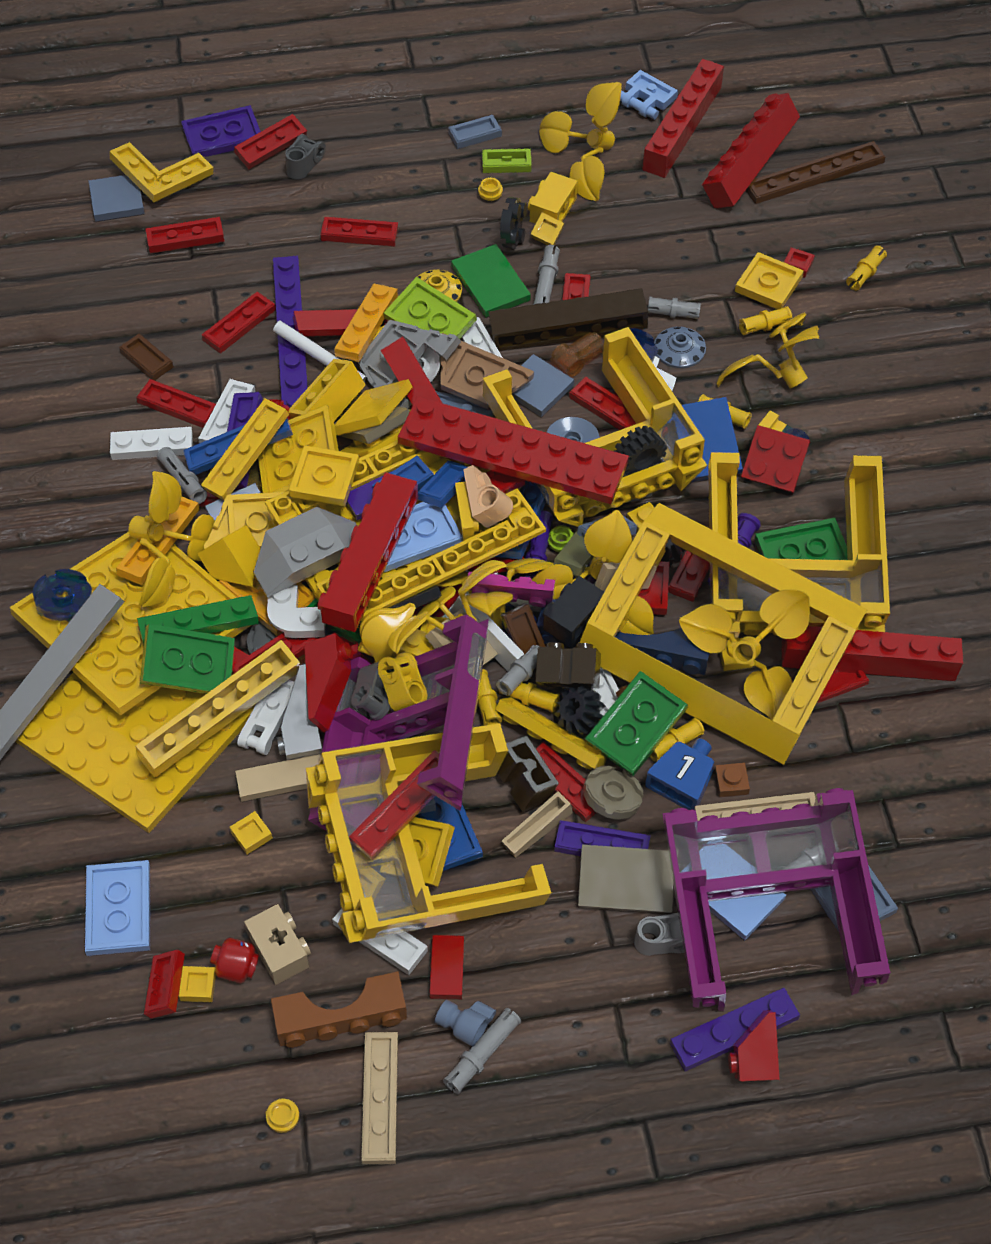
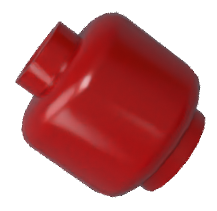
M229 937L224 940L222 946L215 945L210 963L215 964V975L218 978L242 984L247 978H253L260 954L255 953L256 950L253 944Z

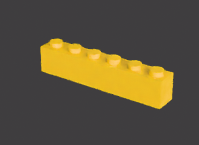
M280 640L135 745L136 755L153 777L156 778L296 675L300 662L284 642Z

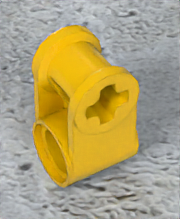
M403 652L397 655L396 658L385 657L380 660L378 674L383 682L388 703L394 711L427 700V689L420 676L417 661L411 653ZM405 663H408V664H409L408 666H405V667H402V668H401V665H402V664H405ZM394 668L393 672L387 673V670Z

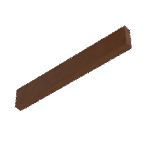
M872 141L756 178L751 182L746 191L754 203L758 204L885 163L886 156L877 144Z

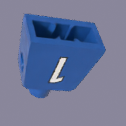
M701 738L696 739L692 747L682 742H676L649 769L645 787L683 808L694 810L695 806L700 805L712 776L714 761L707 756L712 749L711 745Z

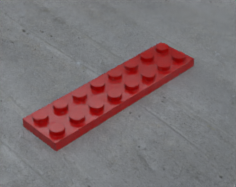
M418 396L398 435V444L610 505L613 502L629 460V456Z

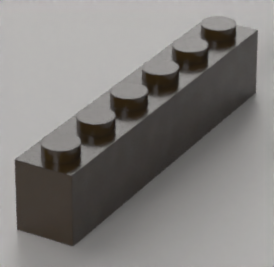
M640 288L489 311V320L494 344L498 351L603 336L627 327L631 331L648 329V309L643 289Z

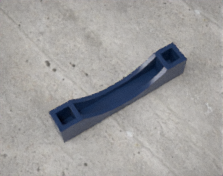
M542 607L537 626L544 644L547 645L550 642L564 644L543 630V611L545 607ZM682 628L653 635L618 632L615 638L676 670L692 675L706 674L710 653L701 650L693 644ZM582 636L579 638V640H578L572 647H569V648H571V649L575 648L576 644H577V643H580V640H581Z

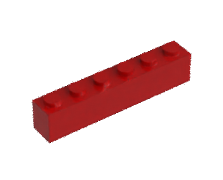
M705 59L700 61L645 147L643 171L663 178L666 177L720 91L724 70L723 65Z
M774 93L766 97L765 102L754 113L751 121L743 127V131L738 138L731 143V147L721 156L719 163L709 172V176L702 186L714 208L730 207L736 204L800 118L789 93L779 95Z
M385 472L381 482H376L372 492V500L370 504H365L363 508L362 521L359 526L356 525L354 527L349 547H345L342 551L340 566L338 570H333L331 573L329 588L319 598L318 610L321 611L322 623L356 632L418 500L417 481Z
M808 626L804 633L796 638H783L782 667L801 668L822 627ZM856 630L835 669H839L838 672L857 673V670H862L865 674L956 681L963 665L962 638Z

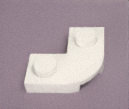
M292 585L268 597L267 613L269 622L275 628L284 632L285 637H325L326 624L322 623L321 611L318 610V607L298 608V585Z

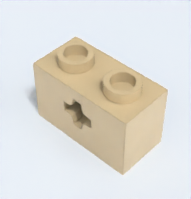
M278 904L244 921L247 935L255 946L257 953L260 954L259 957L275 985L309 968L307 956L311 954L310 949L303 937L298 939L293 930L296 929V925L290 913H283Z

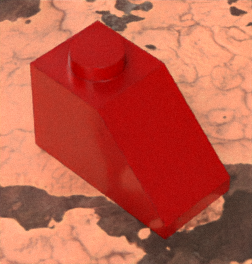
M764 1010L733 1045L734 1053H729L730 1073H735V1078L739 1081L780 1080L776 1012Z

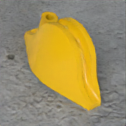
M408 603L393 609L379 608L365 615L360 624L359 631L362 641L358 646V651L374 657V663L379 662L385 657H391L393 651L388 645V639L401 624L412 617L416 609L415 604Z

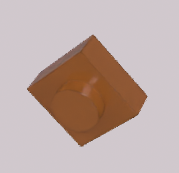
M745 763L715 765L714 773L719 797L749 795L750 786Z

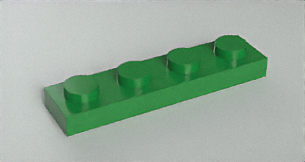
M252 595L137 618L143 646L145 630L148 624L208 634L259 624Z

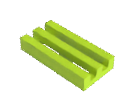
M531 149L482 150L483 173L531 172Z

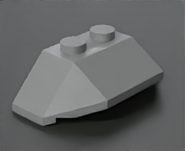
M315 507L267 530L254 569V575L267 598L339 563L343 549L345 547L348 548L351 543V534L357 525L356 522Z

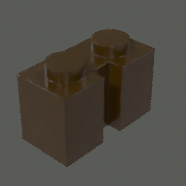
M556 642L547 643L546 647H538L536 683L541 687L570 688L571 685L578 687L586 685L591 688H599L601 653L597 648H593V644L577 643L573 649H564V644Z
M527 736L506 743L508 752L497 774L503 783L509 782L513 785L510 793L522 812L543 805L549 800L559 782Z

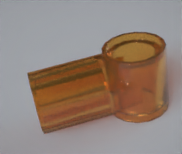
M589 332L569 346L566 343L557 346L552 352L550 360L563 373L572 378L580 373L586 362L603 352L604 344L596 332Z

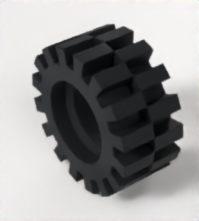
M643 426L642 429L636 427L635 432L630 430L627 432L628 436L626 438L622 436L620 439L622 443H617L615 446L617 450H614V452L629 456L628 465L624 472L626 475L655 466L657 463L660 464L663 461L661 457H665V450H667L665 442L652 427L648 428V426Z

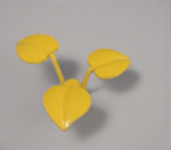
M619 82L598 84L587 95L586 111L589 115L593 116L591 121L599 129H593L588 134L571 132V117L560 111L549 113L540 124L539 134L541 141L549 152L560 153L565 150L569 143V136L587 139L590 147L595 148L581 157L582 162H575L570 170V178L578 181L577 193L583 198L593 201H599L600 190L604 180L603 163L593 155L603 153L604 150H609L614 145V134L606 126L614 120L619 107L622 84Z
M805 312L801 313L790 321L781 324L769 335V338H772L780 333L784 344L778 351L780 352L786 348L789 356L788 359L779 364L780 370H777L759 354L755 356L752 354L727 367L719 376L717 386L719 387L723 379L733 371L756 361L761 362L771 370L778 379L783 377L789 389L797 386L808 377L798 360H796L793 347L801 341L819 339L818 326L810 327L788 340L786 336L788 328L797 325L802 326L807 314Z
M158 471L152 472L153 485L149 498V516H134L130 521L128 529L131 537L140 539L141 545L148 547L158 556L148 572L139 603L141 607L164 602L170 596L175 583V570L169 567L170 559L151 543L159 541L163 535L190 541L187 549L188 557L195 561H201L197 554L204 550V544L208 540L215 522L214 518L210 515H200L192 525L191 536L164 530L160 523L167 521L169 514H173L178 510L182 492L179 482L173 476Z
M615 510L606 517L594 522L587 529L584 536V544L593 558L590 567H586L585 571L580 575L582 578L591 574L597 580L603 563H621L632 543L631 532L619 510ZM562 564L550 565L539 571L532 578V581L537 584H544L545 579L555 580L553 599L556 600L560 597L565 585L568 583L572 584L576 580L573 579L571 568ZM637 596L628 612L629 619L621 632L636 635H653L654 615L652 608L645 599Z
M535 558L515 560L506 564L508 566L506 569H509L506 577L509 579L508 581H511L512 576L516 573L536 572L554 563ZM464 571L437 584V586L447 587L462 584L468 577L469 572ZM469 591V594L466 595L468 604L486 613L503 630L500 615L505 613V604L513 599V594L502 591L490 593H472V591Z
M497 560L485 562L462 582L463 586L458 590L466 614L474 618L475 621L477 619L471 612L466 592L491 573L508 567L504 562ZM453 586L442 590L440 598L427 603L417 616L409 618L390 635L388 645L395 654L398 655L405 640L425 621L443 631L444 625L430 617L439 608L450 620L463 616L462 613L454 616L444 605L445 602L455 595L456 590Z
M786 589L768 596L762 603L759 613L761 619L769 625L756 638L747 636L739 642L736 641L732 633H729L733 625L732 618L722 606L706 604L682 616L679 619L680 626L688 639L698 648L708 653H719L727 647L729 638L733 648V657L738 663L749 664L751 667L756 666L762 670L753 671L749 674L744 683V693L748 701L756 709L773 720L792 685V679L784 668L775 666L767 670L764 664L755 660L761 652L759 642L772 629H774L779 637L784 639H793L804 633L810 621V598L808 594L800 590Z

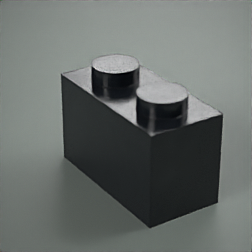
M578 576L572 584L568 583L565 585L560 597L555 602H550L543 611V630L569 647H572L583 635L587 622L604 591Z

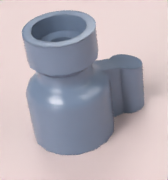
M445 1000L436 1014L435 1023L444 1028L451 1027L453 1035L457 1039L473 1047L483 1036L487 1025L494 1018L496 1010L477 1001L472 1007L461 1011L458 1009V1005Z

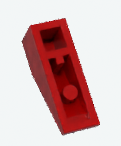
M336 633L304 644L308 717L323 732L328 731L351 673L350 659L353 657L351 646L348 642H344Z

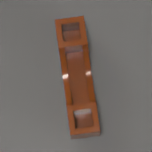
M399 972L367 978L364 990L359 998L349 1006L341 1009L331 1010L318 1007L306 997L304 992L271 998L280 1047H298L305 1044L306 1041L318 1038L323 1041L331 1040L337 1037L338 1034L350 1031L354 1034L363 1033L369 1030L370 1027L378 1025L391 1027L407 1019L406 1004Z

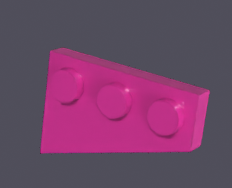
M490 574L469 590L472 593L508 592L513 594V599L509 602H517V599L529 601L528 604L535 607H545L546 604L553 602L555 580L545 579L544 584H537L530 577H520V579H515L514 582L508 581L509 579L506 576Z

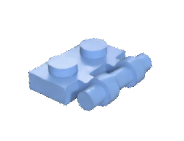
M639 70L626 82L625 90L628 92L626 93L621 90L620 101L627 108L632 107L638 110L639 114L643 117L649 116L655 120L659 115V111L654 109V107L656 106L661 110L667 108L677 99L678 90ZM640 97L641 99H643V100H645V101L642 102V101L638 100L637 98Z

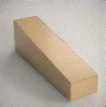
M556 792L502 840L503 846L516 858L556 827L560 820L570 816L573 813L571 804L559 792Z

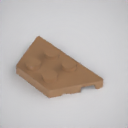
M461 341L447 360L441 356V390L489 410L490 407L483 397L484 377L508 369L512 376V393L533 380L534 371Z

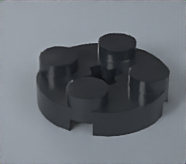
M508 197L505 203L510 204L508 210L503 209L500 237L506 239V243L502 244L503 248L515 249L518 243H523L525 239V228H522V222L527 214V203L521 202L520 198Z

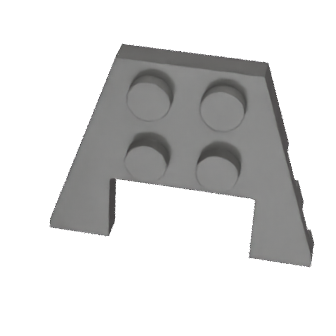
M389 320L371 342L358 363L370 384L377 388L399 382L380 351L399 338H405L417 360L427 348L432 349L447 360L461 343V340L453 334L445 335L436 330L430 329L428 331L414 325ZM404 397L398 404V407L408 409L412 403Z

